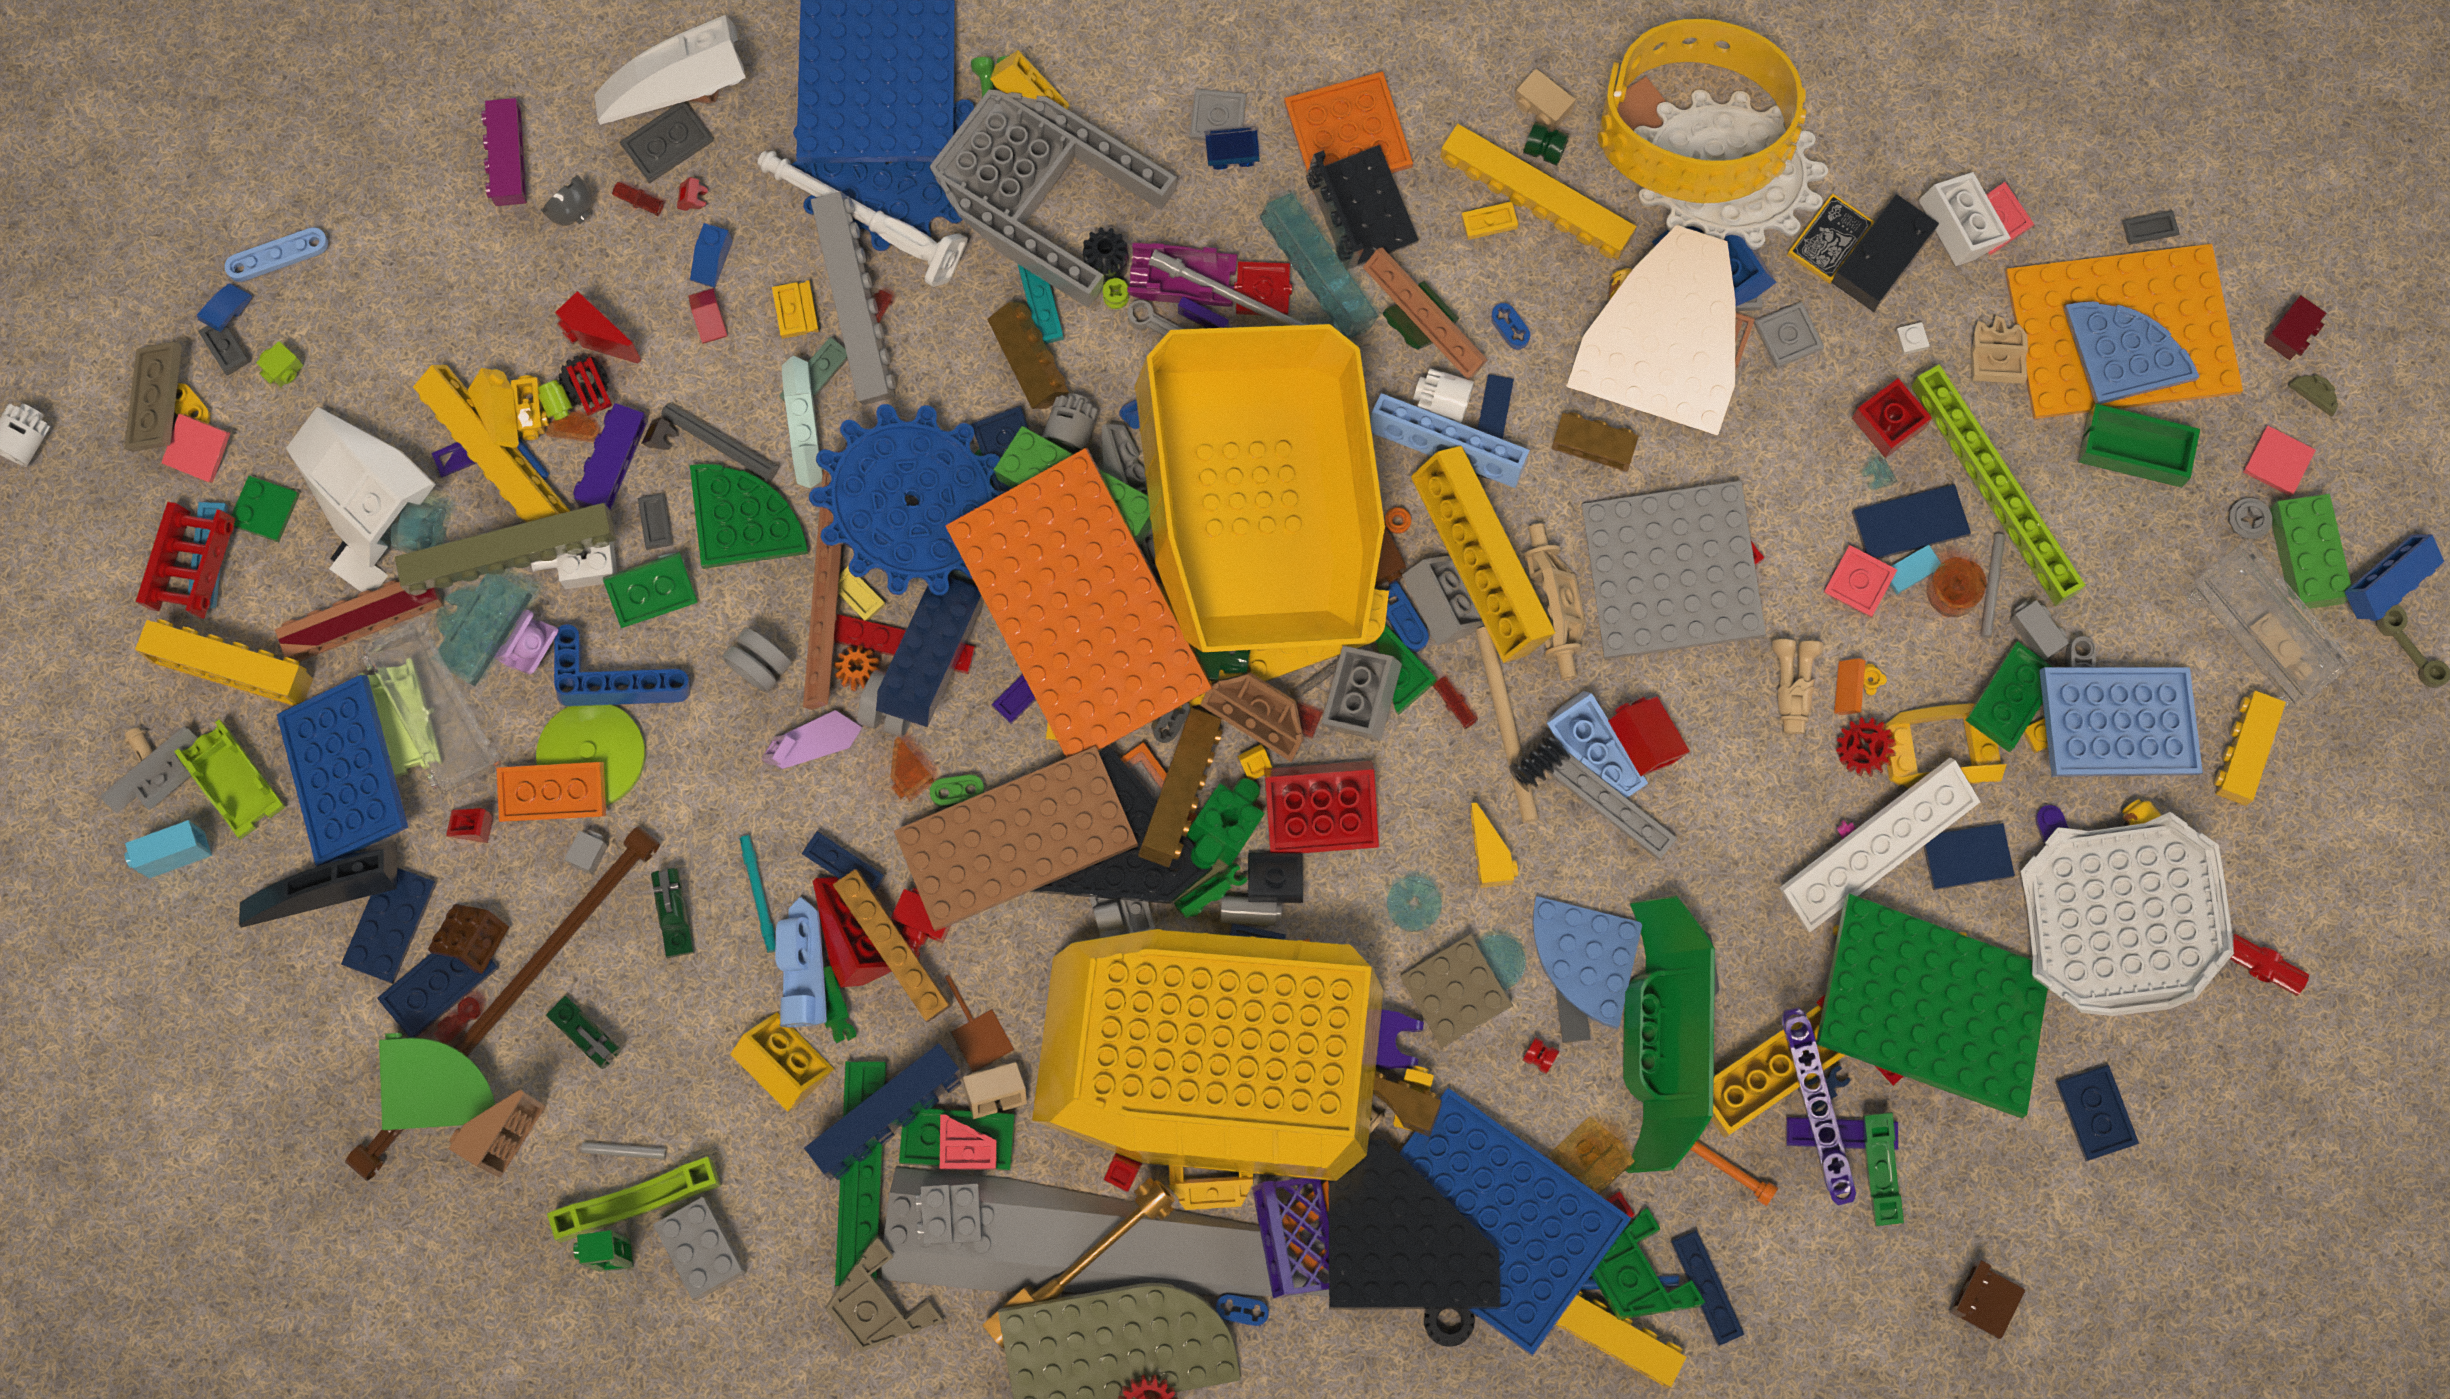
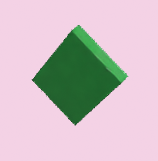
M680 552L603 577L604 585L621 628L698 603Z

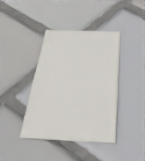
M348 546L345 547L329 568L361 592L378 590L388 577V574L375 565L369 567Z

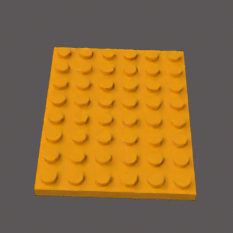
M2212 244L2006 269L2005 276L2015 325L2019 324L2027 333L2026 384L2033 419L2089 413L2095 405L2064 312L2066 305L2079 302H2099V304L2115 307L2121 305L2150 317L2171 333L2170 336L2179 346L2187 351L2199 374V378L2196 381L2100 405L2121 409L2236 395L2243 392Z

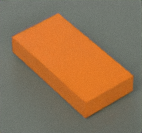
M1857 658L1839 661L1835 714L1861 713L1865 660Z

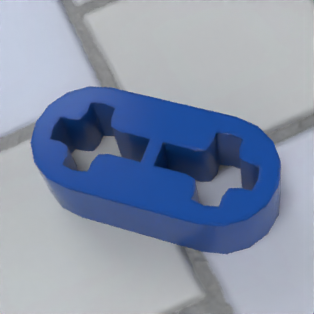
M1507 303L1496 305L1491 314V321L1511 348L1515 350L1525 348L1530 340L1528 327L1511 305ZM1500 311L1503 314H1509L1507 318L1508 322L1510 323L1509 325L1503 318L1500 320L1497 319ZM1512 328L1517 334H1524L1522 342L1519 339L1513 340L1514 332Z
M1224 1295L1216 1304V1312L1223 1320L1261 1326L1267 1321L1269 1316L1267 1306L1259 1300L1235 1295ZM1227 1300H1232L1233 1306L1240 1307L1241 1312L1231 1311L1230 1316L1224 1315L1225 1311L1220 1309L1221 1304H1226ZM1255 1305L1260 1306V1311L1264 1312V1317H1259L1258 1321H1252V1315L1243 1313L1244 1308L1253 1310Z

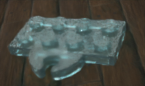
M489 573L484 576L475 592L464 589L449 594L445 600L451 605H457V610L455 614L449 616L447 611L438 608L436 623L439 631L446 638L435 653L432 661L475 687L533 595L500 575H490Z

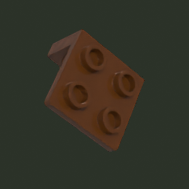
M454 904L452 909L448 911L440 929L433 936L428 951L433 954L458 958L475 973L482 974L508 931L509 926L489 910Z
M1980 1260L1974 1262L1950 1313L1995 1338L2001 1339L2025 1293V1289L1990 1270L1992 1265Z

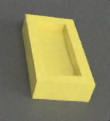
M848 567L839 574L838 595L862 620L869 621L885 606V602L860 577L852 576Z

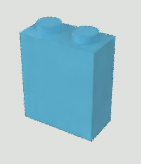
M189 820L125 843L127 852L124 853L128 866L149 879L212 856L204 830Z

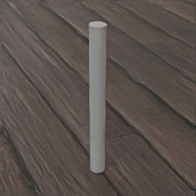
M2003 534L1994 535L1981 637L1985 638L1992 637L2005 535Z

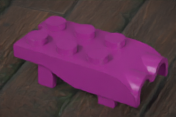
M1156 243L1132 244L1133 258L1130 269V286L1127 289L1128 294L1143 300L1179 303L1182 297H1185L1199 305L1233 307V301L1214 293L1212 287H1202L1181 276L1173 279L1169 277V273L1148 264L1156 249L1174 259H1182L1185 267L1234 290V286L1229 285L1230 276L1236 275L1237 254L1217 253V248L1203 247L1202 251L1189 247Z

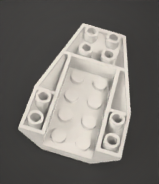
M726 15L671 37L644 51L625 64L594 95L599 124L613 122L696 99L704 95L708 96L720 88L735 85L746 78L743 64L734 48L733 42L737 41L738 37L733 22Z
M316 407L286 447L336 534L369 567H373L388 548L380 538L407 502L420 505L436 485L402 451L319 407Z

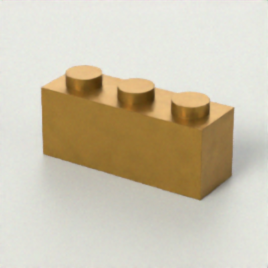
M1562 413L1551 449L1628 472L1639 435L1634 434L1632 430L1627 428L1616 429L1610 427L1601 420L1590 421L1583 419V416L1578 413Z

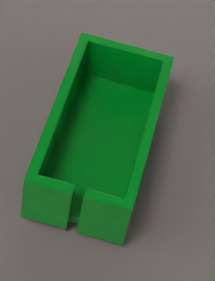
M2095 404L2087 415L2083 435L2085 438L2082 440L2078 463L2182 488L2192 475L2200 429Z

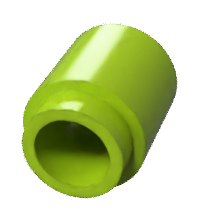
M557 380L550 381L537 388L540 393L538 397L548 418L554 417L555 421H558L570 415L568 410L573 407L563 385H559Z

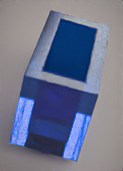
M1256 126L1204 131L1208 166H1213V169H1227L1228 164L1250 167L1254 166V162L1260 161Z

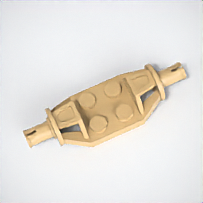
M1534 524L1528 527L1533 549L1524 553L1523 557L1524 560L1528 561L1530 579L1542 582L1543 589L1548 595V613L1551 619H1553L1552 627L1555 634L1545 641L1547 651L1544 654L1547 659H1557L1561 676L1560 680L1570 681L1578 678L1573 655L1582 651V646L1579 643L1587 626L1576 575L1557 556L1561 552L1560 547L1548 545L1545 524Z

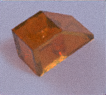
M898 736L894 740L890 774L894 785L891 786V789L900 800L905 797L910 803L935 781Z

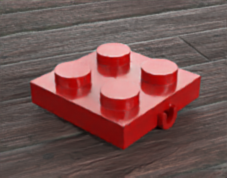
M1238 261L1237 282H1234V290L1288 316L1289 295H1292V284H1289L1290 263ZM1236 303V314L1261 315Z

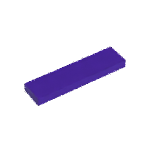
M1786 1118V1146L1816 1147L1808 1118ZM1836 1119L1843 1147L1847 1149H1865L1864 1120ZM1894 1122V1150H1898V1122ZM1824 1127L1819 1131L1818 1135L1822 1138L1830 1137L1833 1129Z

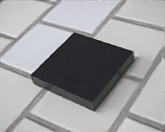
M1248 852V902L1303 903V854Z

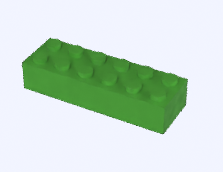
M1021 426L994 468V472L1000 482L1014 488L1073 454ZM1099 469L1140 547L1152 528L1148 496Z

